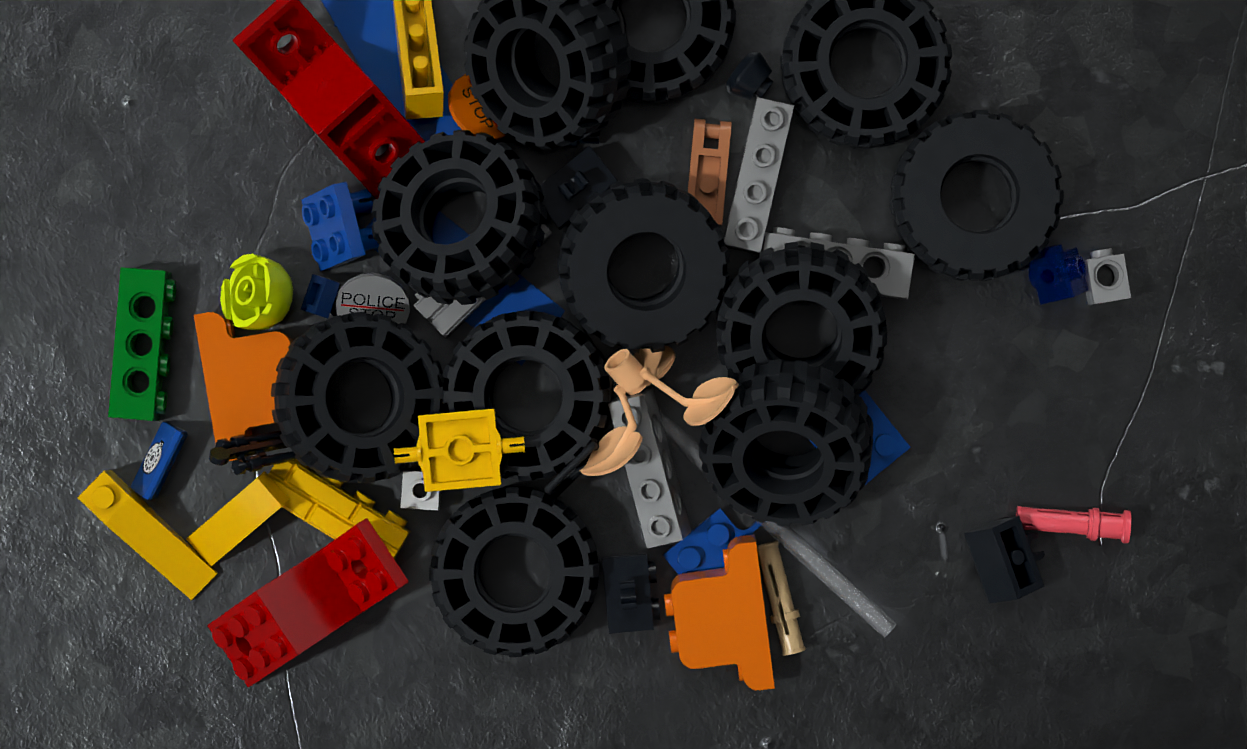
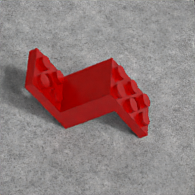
M276 0L232 40L376 199L379 198L380 194L377 190L383 177L387 178L392 170L390 166L398 157L402 158L410 151L408 148L417 142H425L380 89L333 40L299 0ZM291 34L290 42L284 47L277 48L279 39L284 35ZM389 144L384 154L375 156L380 146Z
M366 518L321 550L256 590L207 626L212 632L214 642L224 650L233 664L235 674L245 682L247 687H250L409 581Z

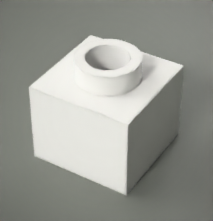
M403 470L400 508L440 510L441 491L427 492L423 498L417 497L414 494V487L418 483L424 484L423 472Z

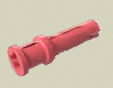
M1017 506L1016 516L1020 517L1024 530L1086 535V538H1089L1091 541H1096L1099 537L1120 539L1122 543L1128 544L1130 540L1132 519L1130 510H1124L1123 513L1100 512L1099 508L1094 507L1088 509V512Z

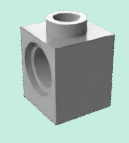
M1112 248L1090 252L1091 259L1081 261L1088 305L1131 298L1124 253L1113 255ZM1101 266H1107L1113 271L1114 280L1110 286H1103L1097 280V271Z

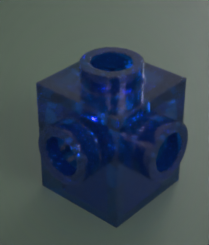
M1062 244L1046 247L1041 252L1040 257L1033 259L1029 263L1030 282L1037 290L1040 305L1075 297L1088 291L1085 279L1087 272L1084 259L1079 256L1077 247L1063 250Z

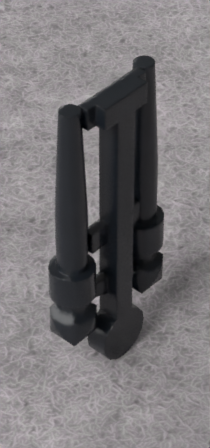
M280 430L246 437L238 435L231 437L230 440L227 438L219 439L216 442L215 448L210 450L209 460L215 465L222 466L226 465L230 459L237 458V460H233L231 470L235 475L245 474L246 470L249 472L259 471L266 466L295 460L296 454L291 451L267 456L265 452L288 448L279 436L282 434ZM256 454V456L247 457L246 460H245V456H250V455Z

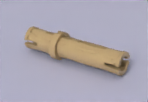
M778 541L758 545L757 553L773 615L770 616L771 623L776 624L782 647V655L786 656L805 651L806 648L803 644L797 618L800 617L799 610L794 609L778 547L779 543Z

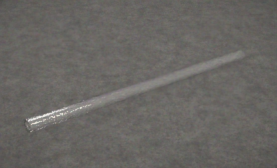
M612 379L613 388L611 390L614 391L618 384ZM659 408L667 441L703 472L701 469L702 461L699 458V444ZM756 521L881 636L885 638L897 624L790 526H777V523L765 521V523Z

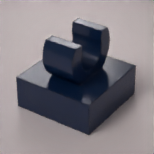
M312 274L301 310L327 319L329 315L337 316L333 303L338 295L340 283Z

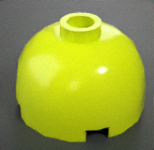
M256 254L242 255L230 266V268L235 269L230 280L224 278L221 286L220 302L223 315L226 319L232 320L233 325L237 328L247 330L269 329L281 322L290 309L293 299L291 277L281 264L267 257Z

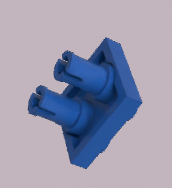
M347 182L328 186L301 200L303 204L302 217L305 224L309 227L312 239V255L315 261L318 262L320 271L334 269L366 255L365 251L378 249L379 243L374 239H369L373 237L372 226L359 229L355 216L372 212L373 201L359 203L364 201V199L372 197L367 189L349 193Z

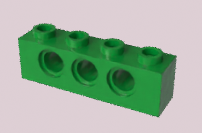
M120 268L108 417L159 421L160 414H165L167 392L162 391L163 376L168 377L170 355L165 354L166 339H171L173 334V317H168L169 302H174L176 297V280H171V272ZM150 297L154 300L156 309L152 316L143 318L138 311V306L142 299ZM147 334L152 340V349L148 354L142 356L136 351L135 342L139 336ZM142 371L149 378V386L144 392L139 393L133 388L132 379L136 373Z

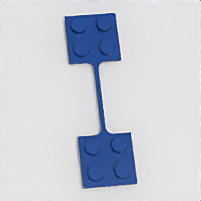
M862 391L858 395L862 397L868 407L867 414L872 418L873 446L867 484L911 447L868 393ZM809 440L813 444V446L817 448V446L811 440ZM719 508L694 528L684 540L678 541L667 550L663 557L678 575L723 568L725 566L722 549H727L728 544L735 537L752 535L764 523L756 521L747 529H739L735 527L721 508Z

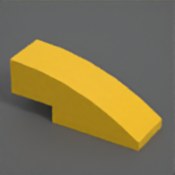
M264 471L187 537L186 540L211 567L279 510L289 498Z

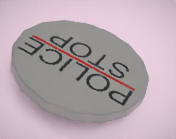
M378 273L360 274L349 279L339 289L335 301L337 316L365 312V314L389 316L392 321L398 324H406L410 313L409 296L403 286L390 276Z

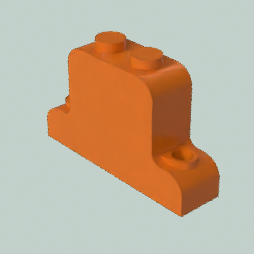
M214 312L195 314L194 320L215 443L219 439L227 438L230 440L231 437L243 435L244 437L251 436L252 428L275 424L272 410H275L274 397H271L272 383H276L278 375L276 371L280 359L286 356L289 351L288 347L293 342V339L289 335L277 331L236 338L232 320L226 319L225 316Z
M754 534L738 536L730 541L727 549H722L725 567L679 574L671 583V593L664 594L666 616H674L676 630L669 631L671 653L679 652L681 662L690 669L737 664L739 681H744L749 688L753 690L775 689L756 539Z

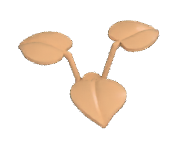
M665 345V351L652 353L650 349H640L639 353H635L634 356L628 349L617 351L607 360L604 369L618 384L614 388V392L619 396L628 425L627 427L615 428L603 436L598 442V450L592 451L587 464L579 471L587 476L611 473L624 466L639 449L643 437L639 432H634L637 424L625 393L629 395L637 394L652 383L677 402L688 407L683 415L687 424L690 426H700L711 421L721 413L739 386L738 382L728 377L714 378L698 386L692 398H685L659 380L668 372L675 360L676 354L671 347Z

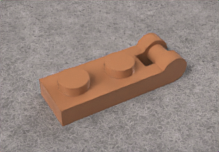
M695 118L688 193L693 195L708 210L719 226H722L732 122L720 121V124L706 123V119ZM704 138L719 139L718 149L703 148Z

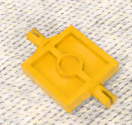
M495 408L418 415L419 438L417 446L394 448V455H410L395 457V464L418 462L423 472L425 492L502 485L500 463L503 454L525 453V445L510 446V444L525 443L524 436L501 439L496 428Z

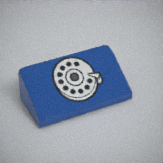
M167 422L161 423L131 485L132 489L147 500L158 497L188 436L186 431Z

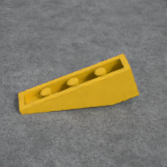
M393 0L405 118L408 120L443 117L444 91L432 1Z
M104 470L77 497L108 528L190 600H193L218 574L113 470Z

